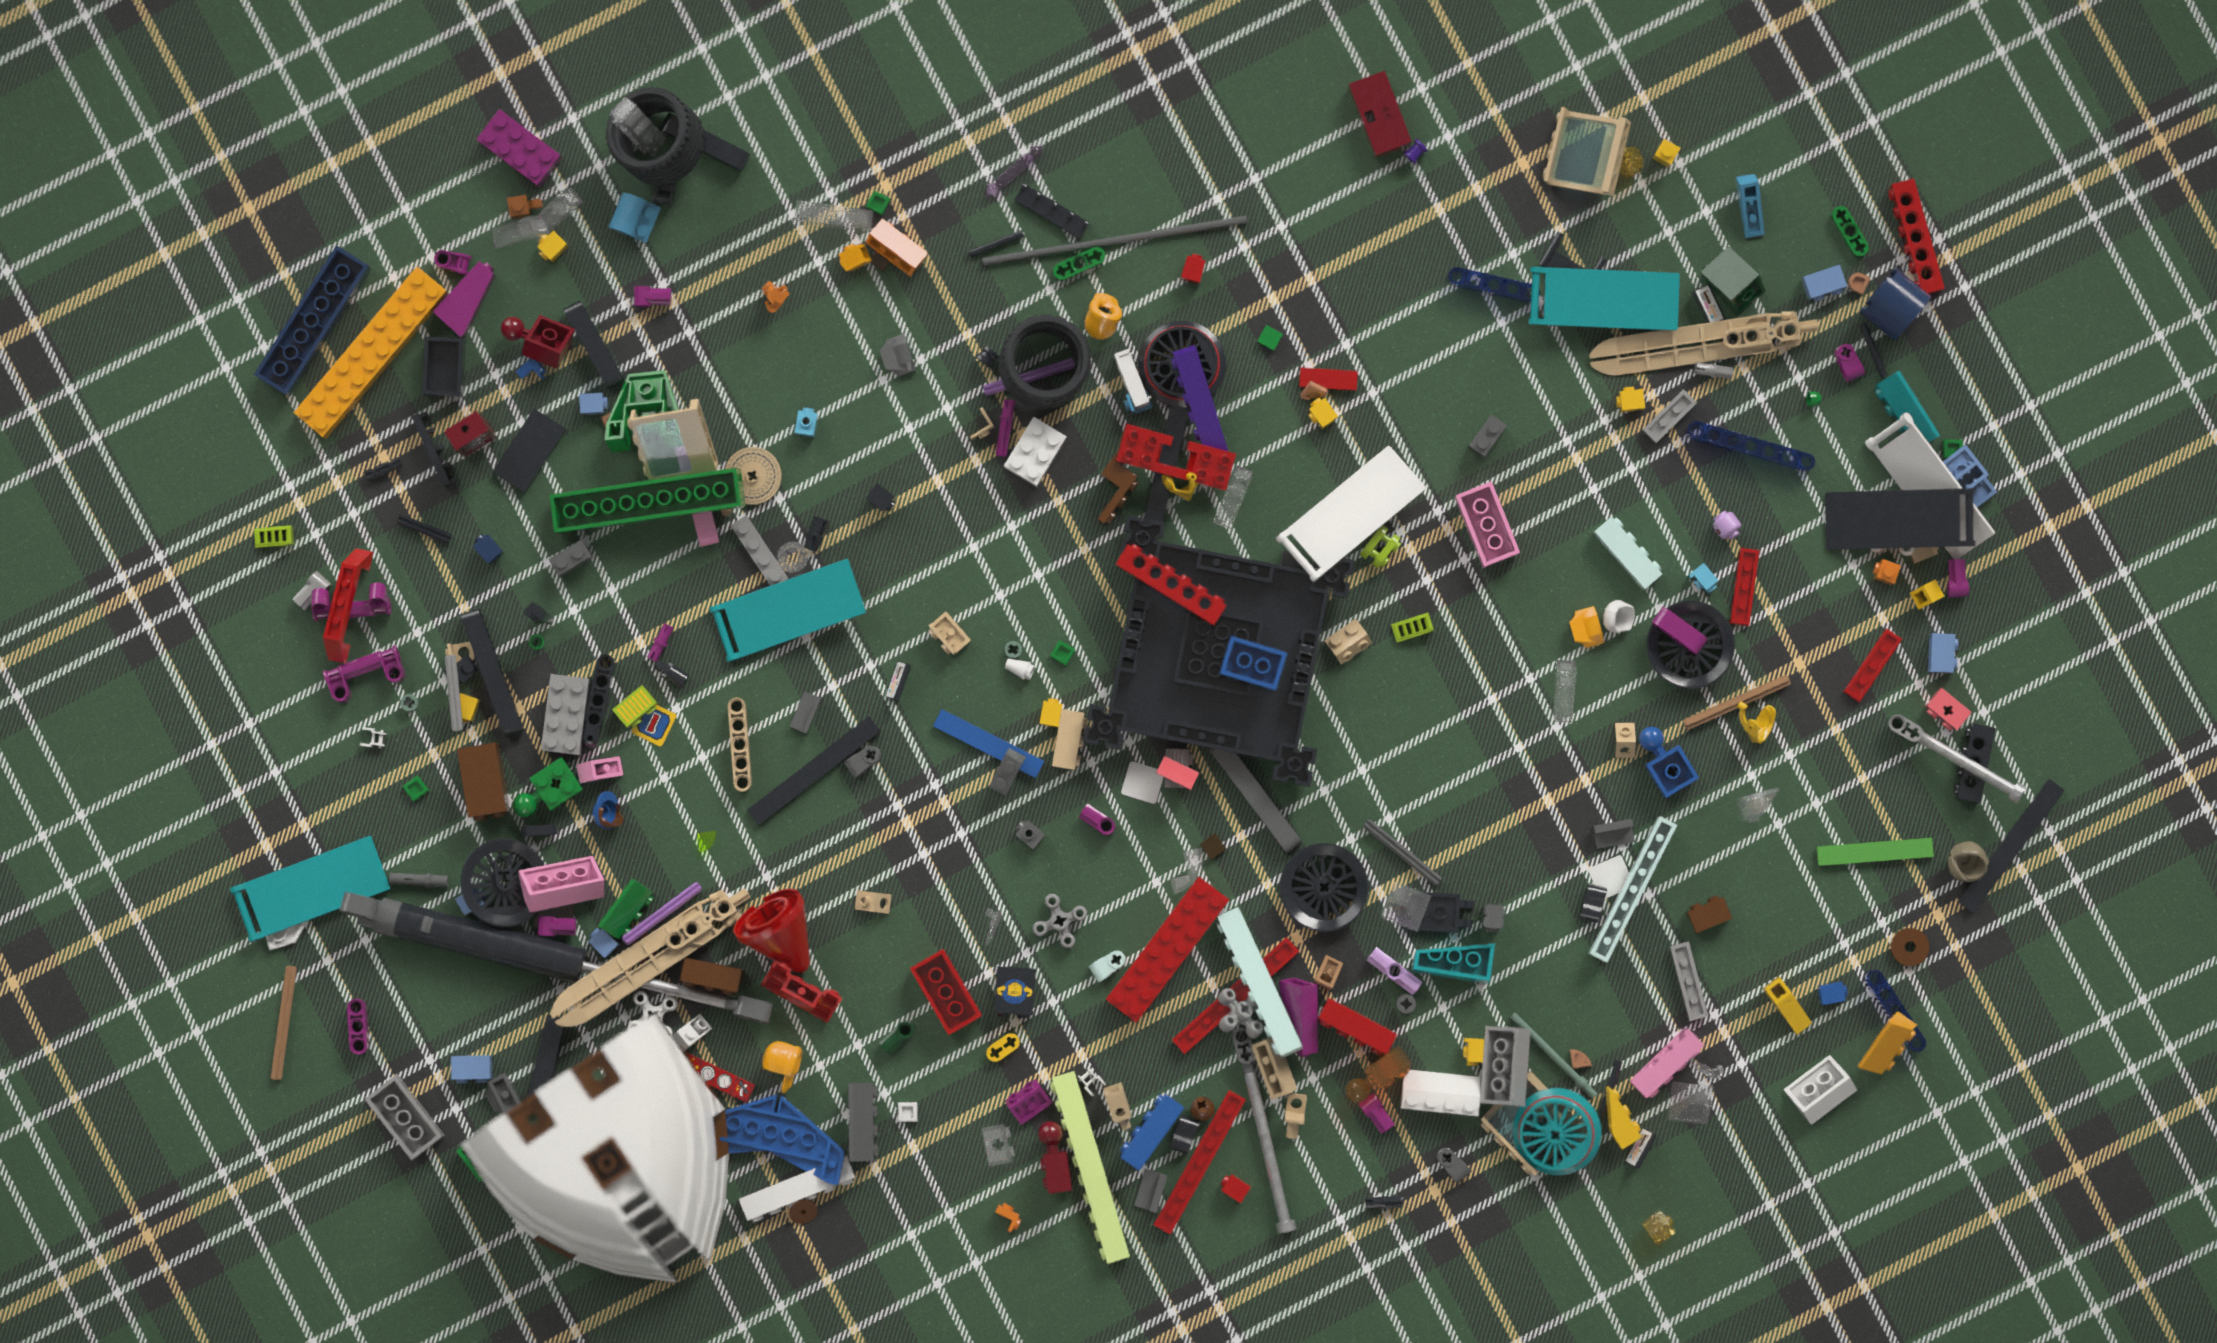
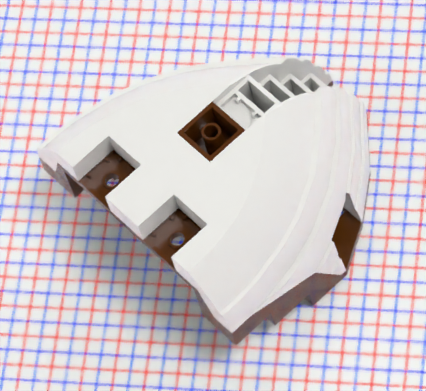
M658 1014L648 1017L603 1046L598 1052L554 1079L530 1098L506 1114L501 1115L461 1144V1147L494 1196L514 1219L516 1224L524 1229L533 1240L572 1260L617 1275L676 1283L678 1280L668 1267L669 1263L693 1247L699 1250L708 1260L712 1258L727 1197L728 1142L719 1140L721 1137L728 1138L726 1109L706 1079L702 1078L683 1048L677 1044ZM596 1069H601L604 1072L602 1080L594 1078L593 1073ZM531 1113H535L539 1117V1121L536 1124H531L528 1121V1116Z

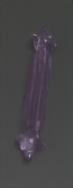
M1031 145L1030 153L1020 157L996 178L995 183L986 184L988 187L985 196H997L999 194L998 188L1006 186L1033 162L1034 157L1039 159L1042 157L1041 153L1044 146Z

